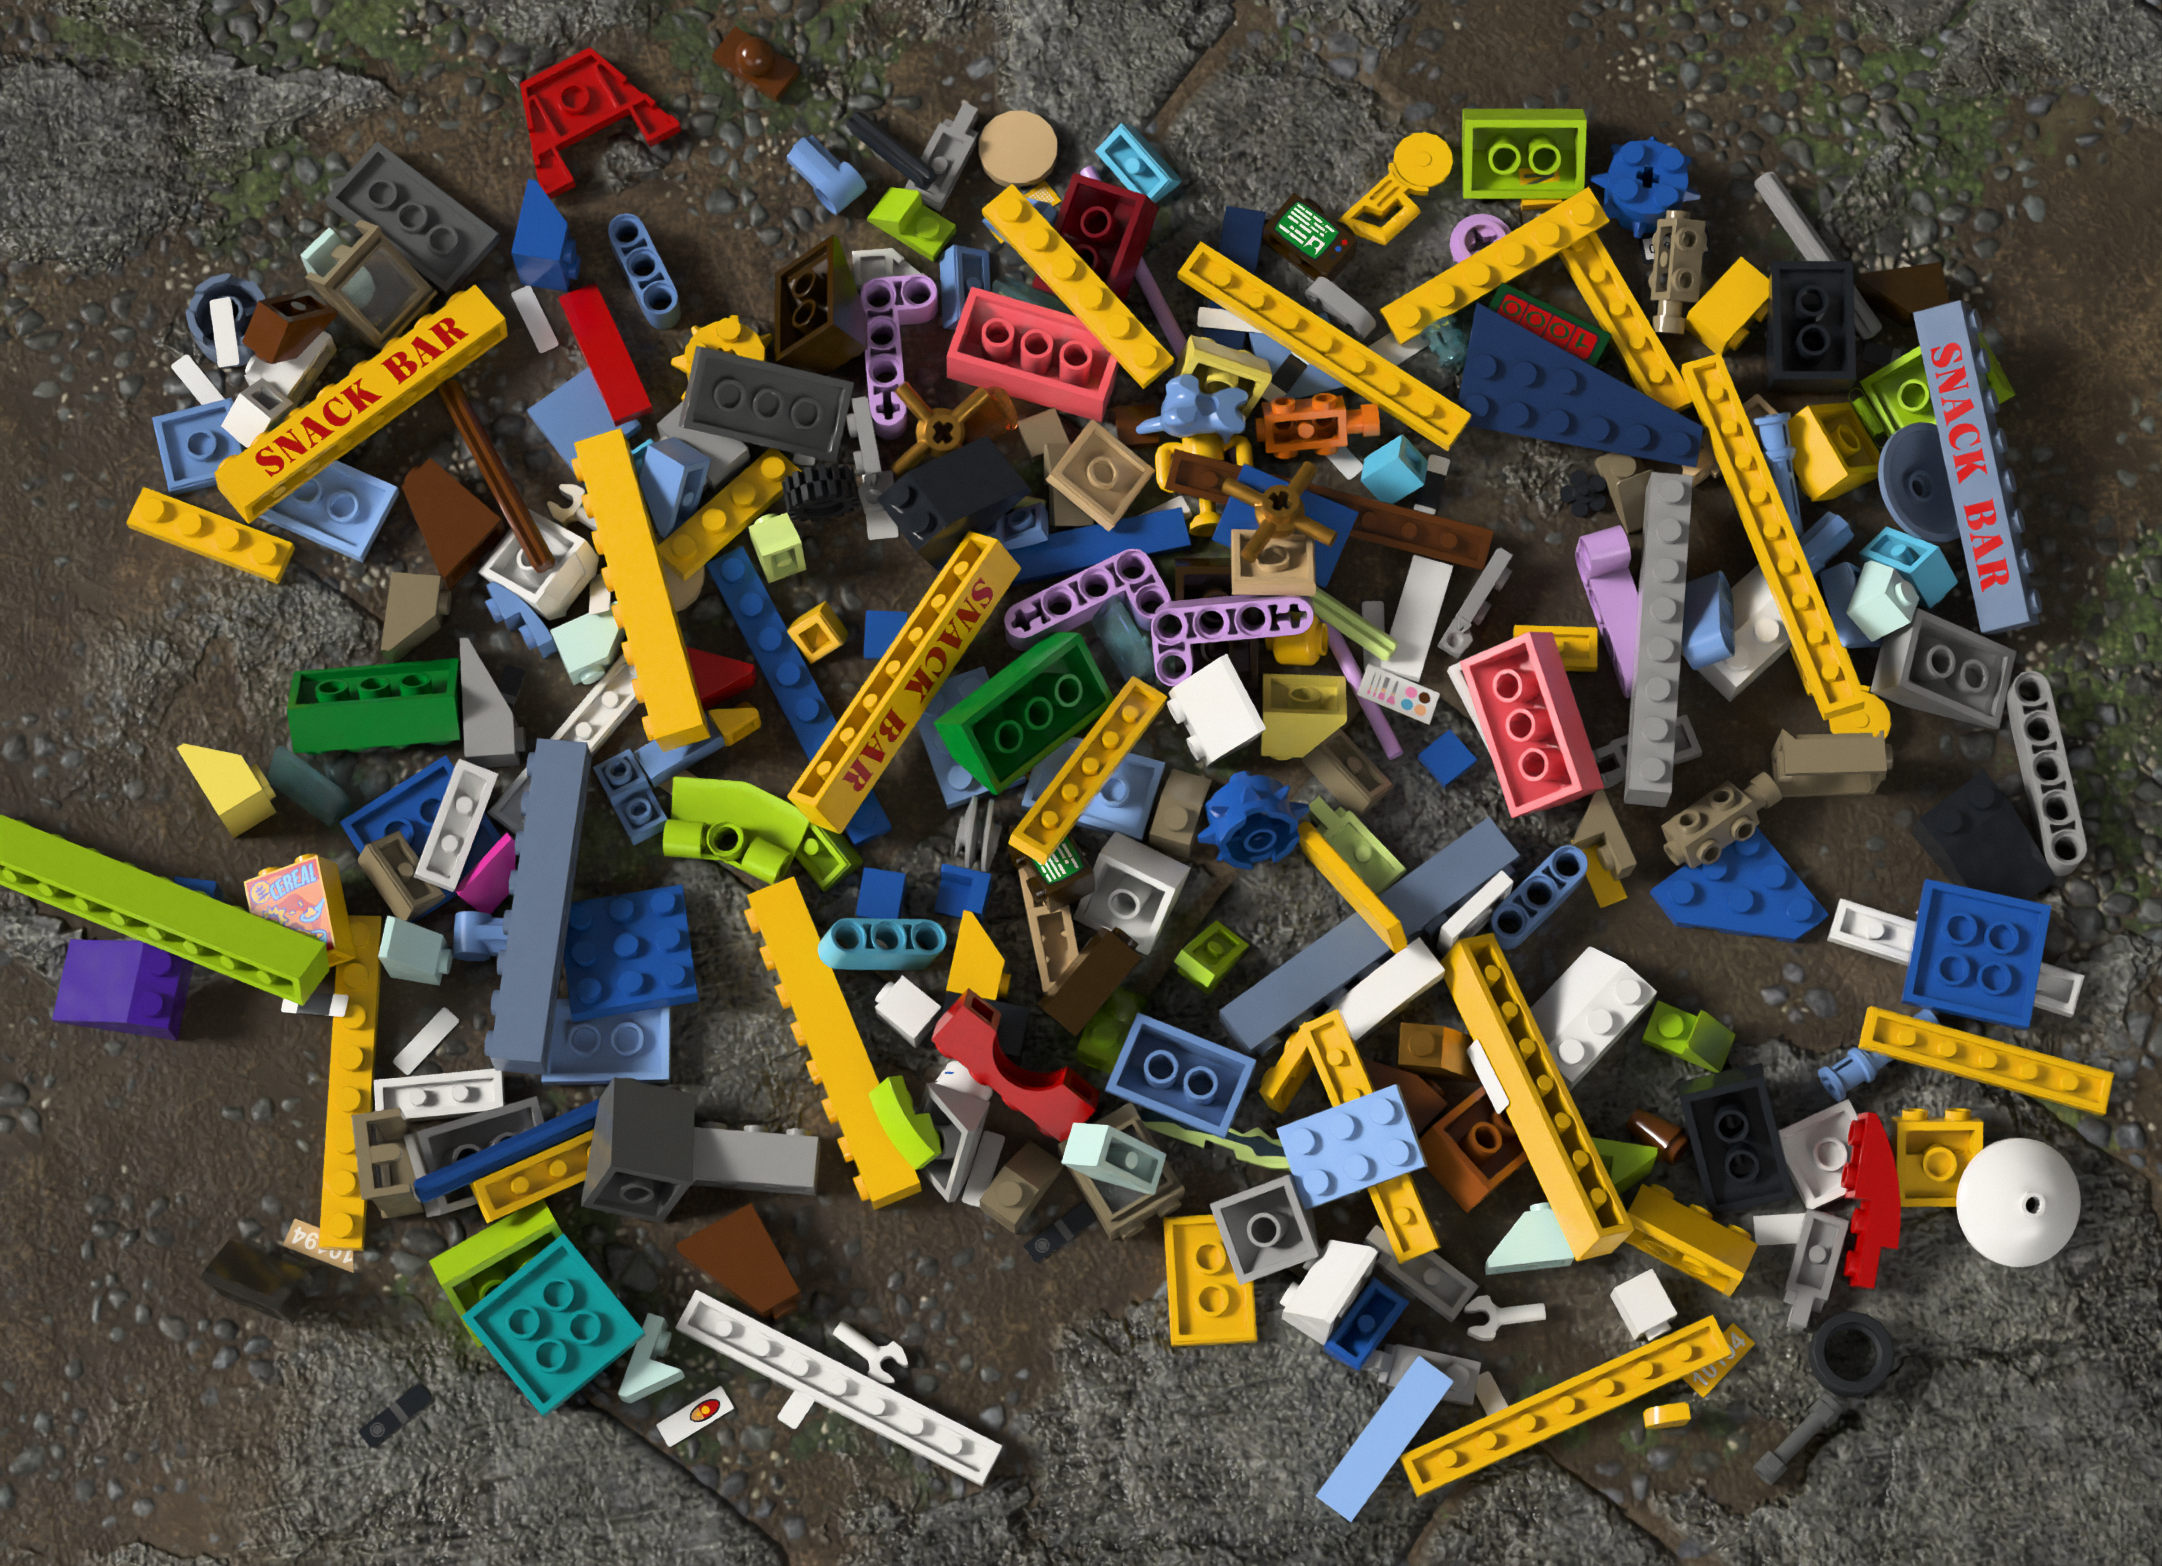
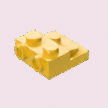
M1906 1108L1902 1109V1117H1892L1891 1149L1898 1174L1901 1207H1957V1191L1964 1170L1969 1162L1983 1150V1121L1977 1116H1971L1970 1109L1947 1108L1945 1109V1116H1928L1927 1109Z

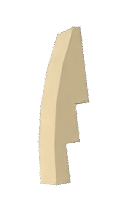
M1021 868L1017 871L1042 990L1047 992L1079 955L1070 908L1067 905L1050 913L1043 900L1037 903L1026 883L1029 877L1024 868Z

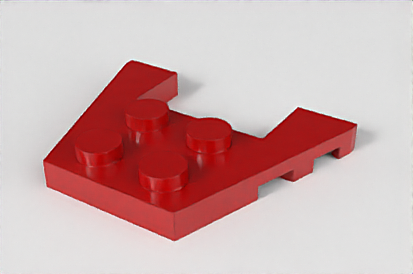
M591 47L520 83L538 183L550 200L576 187L572 175L558 152L614 122L631 115L649 147L681 132L680 123L671 114H666L656 105V102L646 93H641L628 82L626 76Z

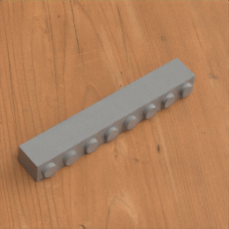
M1651 472L1646 487L1624 790L1625 804L1666 807L1672 792L1693 476Z

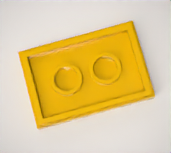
M1214 1215L1164 1217L1171 1347L1257 1342L1254 1281L1242 1285L1238 1284Z

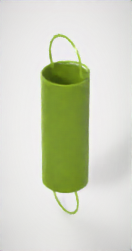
M1865 394L1854 402L1850 400L1872 439L1878 440L1885 434L1889 438V435L1886 433L1887 431Z

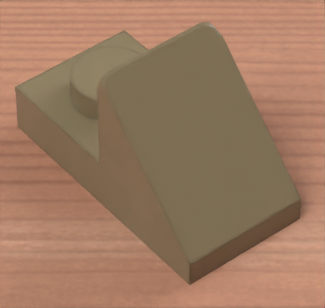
M1611 452L1596 458L1595 466L1600 476L1606 482V490L1627 535L1642 530L1646 487L1651 472H1654V470L1646 471L1640 457Z
M1600 789L1595 791L1571 846H1576L1583 850L1598 844L1597 856L1602 868L1605 871L1610 870L1614 881L1630 876L1637 862L1604 790Z

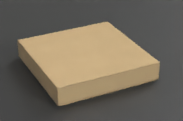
M1092 419L1045 480L1109 532L1156 470Z
M1231 529L1232 595L1316 596L1315 539L1298 530H1295L1292 535L1283 539L1271 538L1256 561L1251 563L1241 556V552L1256 530Z

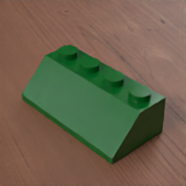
M1051 632L933 723L952 758L993 795H999L1104 713L1113 702L1114 697L1081 634Z
M459 658L294 671L286 709L293 753L321 755L328 751L344 749L351 752H361L370 747L389 746L399 749L417 743L430 742L434 745H445L453 740H460L463 715Z

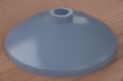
M1918 422L1897 430L1885 443L1878 466L1880 491L1889 513L1905 532L1916 539L1918 538L1931 544H1942L1961 537L1937 425Z

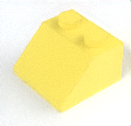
M1190 335L1179 354L1174 378L1184 374H1191L1198 378L1200 391L1213 394L1223 389L1235 387L1245 390L1248 394V400L1245 404L1239 406L1238 409L1245 415L1246 419L1272 379L1268 360L1256 357L1249 351L1235 350L1217 344L1210 338Z
M184 743L177 747V750L233 838L277 813L270 802L271 799L276 797V794L257 763L249 767L242 755Z

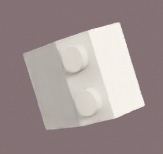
M1227 654L1219 657L1179 683L1168 693L1171 700L1167 702V706L1177 724L1184 722L1190 734V737L1186 739L1189 749L1197 761L1203 759L1206 766L1250 745L1266 730Z
M1329 1240L1323 1250L1319 1248L1320 1256L1307 1260L1303 1266L1309 1272L1302 1283L1298 1285L1293 1281L1282 1297L1280 1304L1285 1306L1281 1319L1324 1346L1372 1274L1378 1251L1370 1246Z

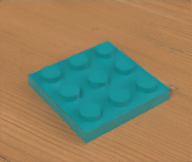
M564 1233L461 1316L543 1418H546L646 1336L644 1330Z

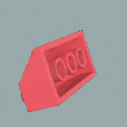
M972 286L946 356L947 378L976 387L982 386L990 391L1049 408L1055 407L1056 410L1091 420L1094 419L1101 423L1115 385L1120 364L1076 316Z
M1528 632L1460 661L1511 818H1518L1568 804L1591 795L1595 791L1605 789L1552 632Z

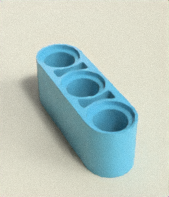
M844 918L835 922L818 944V954L822 962L833 969L922 970L928 967L942 952L946 945L947 937L945 930L940 924L927 919ZM836 938L844 941L848 949L841 947L837 943ZM876 939L883 941L887 945L888 950L882 948ZM916 940L923 942L928 950L921 948Z

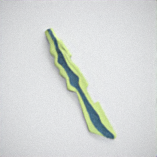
M1150 1111L1140 1116L1146 1128L1203 1149L1205 1141H1209L1234 1150L1237 1160L1270 1170L1291 1172L1280 1139H1271L1259 1127L1244 1134L1230 1128L1225 1139H1222L1155 1111Z

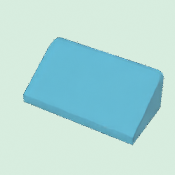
M1121 123L1095 150L1098 156L1128 190L1147 195L1154 203L1182 182L1181 178L1132 124Z

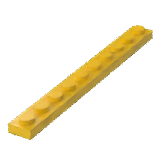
M1721 353L1682 364L1681 374L1702 425L1705 427L1704 430L1823 721L1864 709L1865 700Z

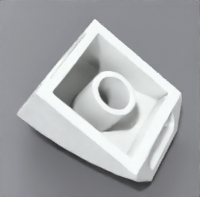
M528 509L555 559L553 568L547 569L545 573H537L531 566L512 528H510L477 573L489 582L494 581L513 592L535 613L547 620L564 617L568 608L589 581L596 578L599 556L584 538Z

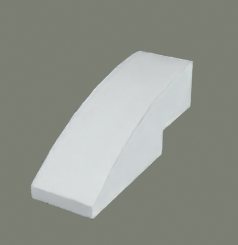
M1419 937L1356 985L1323 1015L1336 1009L1341 1010L1356 1045L1406 1009L1412 1000L1443 979L1445 969Z

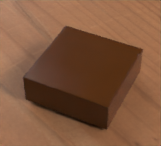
M1155 404L1114 408L1117 439L1130 450L1159 447L1158 432L1141 435L1136 432V427L1143 421L1156 417Z

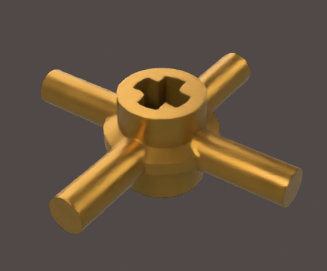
M907 381L903 382L894 392L919 420L916 426L917 443L889 468L900 479L928 454L941 457L963 447L962 444L965 438L963 423L988 402L991 396L980 386L953 411L946 408L930 409ZM935 423L938 425L946 423L949 427L945 431V435L948 438L946 442L943 440H933L932 437L936 433L933 428Z
M1304 462L1288 486L1274 485L1268 488L1264 494L1231 477L1225 480L1222 492L1255 508V519L1259 527L1241 552V556L1246 561L1254 563L1271 538L1283 539L1292 535L1295 530L1329 547L1334 544L1338 532L1304 515L1305 508L1300 496L1318 472L1317 467L1313 463Z

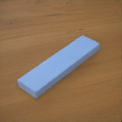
M1418 1355L1321 1487L1316 1497L1352 1522L1454 1381Z

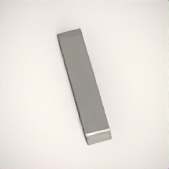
M2026 671L2018 675L2006 695V708L2038 848L2054 875L2066 876L2071 874L2084 859L2087 852V843L2050 684L2041 673ZM2028 688L2032 690L2037 700L2027 701L2020 696L2019 689ZM2036 727L2041 729L2046 736V740L2037 741L2033 739L2028 733V728ZM2045 766L2053 771L2055 779L2045 780L2041 778L2037 772V767ZM2046 807H2058L2062 811L2064 819H2052L2047 814ZM2063 845L2068 847L2073 854V859L2064 860L2056 854L2055 846Z

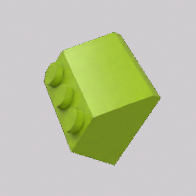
M1463 109V199H1568L1584 190L1587 119L1584 110ZM1532 168L1537 174L1549 175L1559 168L1560 181L1520 185L1518 169Z
M544 1199L521 1208L429 1260L440 1285L477 1348L484 1344L461 1316L563 1234Z

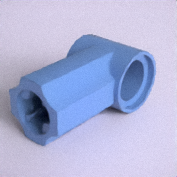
M813 135L801 138L793 145L792 150L787 155V162L813 187L817 198L834 215H838L867 190L866 183L860 174L849 163H840Z
M1830 511L1798 539L1814 580L1825 569V564L1837 555L1854 537L1849 524L1841 516L1835 515Z
M477 911L456 913L452 956L464 961H486L490 959V956H498L499 951L506 950L508 935L503 934L504 918H493L490 914Z

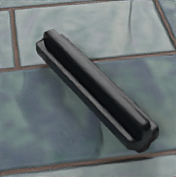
M856 111L851 118L847 119L846 126L854 136L919 188L928 189L936 181L937 174L932 167L864 113Z

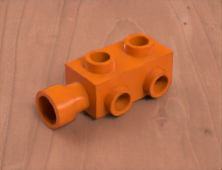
M1320 393L1312 398L1297 400L1291 397H1277L1271 402H1262V417L1255 418L1256 441L1264 442L1266 453H1274V456L1279 459H1290L1298 455V450L1314 449V452L1318 455L1335 454L1339 450L1338 447L1348 446L1347 435L1362 433L1363 437L1380 436V419L1377 403L1360 405V409L1346 410L1343 396H1335L1330 393Z

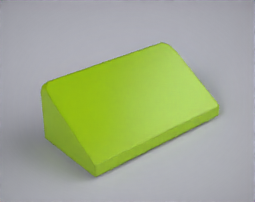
M811 822L795 855L823 892L828 891L863 863L862 858L842 833H835Z

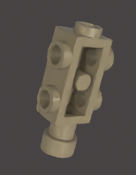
M1667 210L1666 219L1657 220V231L1652 237L1655 254L1653 272L1649 276L1648 284L1651 289L1650 300L1658 301L1657 316H1653L1652 323L1654 332L1658 334L1684 335L1686 318H1682L1683 303H1697L1703 288L1704 280L1701 267L1702 256L1707 246L1706 221L1690 219L1691 212ZM1666 234L1670 239L1668 247H1665L1663 243V238ZM1662 275L1666 278L1664 288L1660 285V277Z
M1765 772L1751 779L1748 782V787L1743 791H1740L1727 780L1661 826L1667 841L1664 845L1666 854L1675 865L1679 866L1685 862L1692 869L1702 863L1710 865L1716 862L1723 848L1735 840L1740 842L1746 841L1753 835L1756 826L1760 824L1756 812L1761 808L1768 809L1782 799L1778 786Z

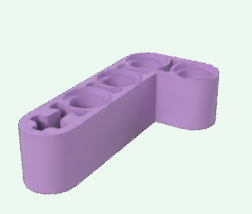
M914 274L874 278L863 285L860 293V299L867 316L868 348L865 350L869 407L874 432L877 436L886 440H893L902 436L908 425L907 406L894 392L905 382L900 325L929 322L938 312L937 288L934 281L926 275ZM917 294H924L929 297L922 304H915L910 301L911 297ZM878 297L889 301L883 307H874L869 303ZM880 335H887L892 338L891 342L885 345H877L873 340ZM885 372L896 376L894 380L888 383H881L876 380V377ZM892 401L893 419L886 420L884 402Z
M1621 525L1579 537L1575 558L1618 683L1624 696L1629 698L1632 691L1638 592L1628 568L1631 561L1629 542Z
M1128 549L1014 604L1005 614V636L1011 647L1026 651L1051 632H1067L1124 603L1138 626L1146 631H1151V622L1154 614L1145 612L1141 608L1142 605L1149 601L1163 604L1171 601V598L1148 555L1139 549ZM1128 567H1138L1144 574L1139 578L1129 579L1122 572ZM1096 584L1105 587L1107 592L1103 596L1092 597L1086 590L1088 587ZM1060 602L1067 604L1071 609L1066 614L1056 615L1049 608L1053 604ZM1037 612H1041V616L1037 617ZM1170 614L1160 618L1159 622L1162 628L1170 620ZM1022 622L1025 627L1030 626V630L1024 632L1021 627L1016 628V624Z
M1235 595L1163 603L1156 609L1151 622L1156 675L1162 683L1168 686H1176L1189 678L1194 667L1193 644L1304 633L1313 622V600L1310 596ZM1291 604H1298L1299 611H1306L1301 613V618L1298 621H1294L1292 615L1287 613ZM1272 605H1278L1276 612L1278 619L1275 624L1271 623L1273 616ZM1249 607H1257L1263 611L1265 620L1261 624L1250 625L1243 619V611ZM1207 611H1216L1223 617L1224 623L1219 628L1210 629L1202 623L1201 615ZM1167 614L1175 615L1181 620L1182 628L1173 633L1167 632L1160 626V618ZM1171 655L1179 656L1185 661L1186 668L1182 672L1172 673L1165 668L1164 659Z

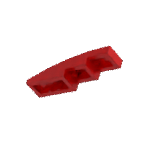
M596 283L558 297L587 367L590 369L615 427L652 413L653 408Z

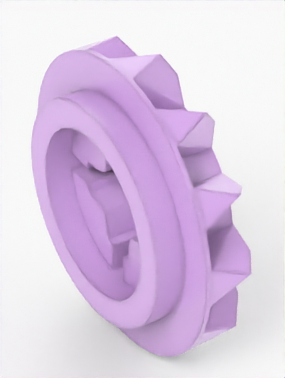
M1475 214L1466 217L1456 225L1451 234L1449 247L1453 256V262L1460 263L1480 251L1470 252L1475 246L1474 236L1483 243L1493 241L1494 243L1511 233L1510 228L1502 220L1492 215Z

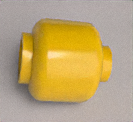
M1303 612L1287 613L1292 615L1294 621H1298ZM1315 613L1310 628L1304 633L1265 637L1267 650L1273 651L1276 661L1282 665L1312 666L1319 660L1320 656H1325L1328 650L1329 634L1327 624L1321 623L1319 616Z

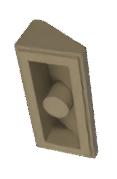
M1340 728L1302 758L1303 764L1357 818L1367 812L1394 788L1389 779Z
M399 830L366 844L358 858V862L396 918L411 922L442 901L445 895L438 886L413 877L420 859Z

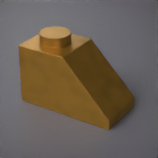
M1401 1022L1398 1034L1397 1069L1416 1074L1420 1078L1480 1083V1078L1467 1054V1048L1473 1043L1471 1035L1445 1026Z

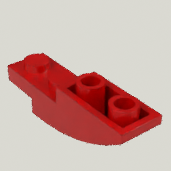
M1866 1112L1858 1114L1857 1120L1851 1122L1848 1133V1145L1853 1146L1850 1163H1845L1841 1175V1187L1846 1188L1844 1198L1861 1201L1860 1208H1855L1851 1219V1233L1855 1234L1853 1251L1849 1250L1845 1257L1844 1275L1849 1276L1847 1283L1849 1287L1874 1289L1880 1250L1898 1249L1901 1226V1200L1894 1155L1887 1134L1878 1115Z

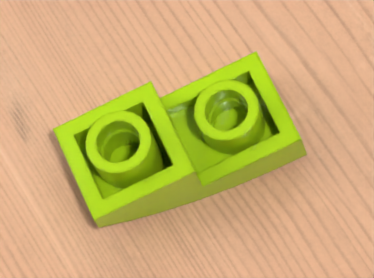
M902 1075L887 1077L868 1094L874 1111L887 1136L903 1158L915 1170L924 1168L942 1153L940 1137L933 1126L930 1113L915 1115L911 1094L907 1091Z

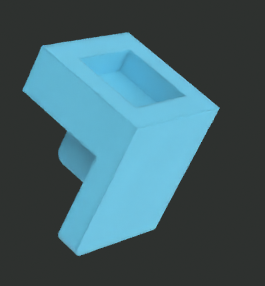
M1402 434L1364 459L1361 482L1379 501L1394 504L1425 484L1428 461Z

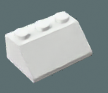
M1760 564L1731 589L1734 605L1735 656L1697 669L1729 702L1792 646ZM1681 645V654L1685 657L1683 647Z
M1591 946L1580 955L1530 1008L1569 1092L1649 1008L1657 994V991L1626 963Z

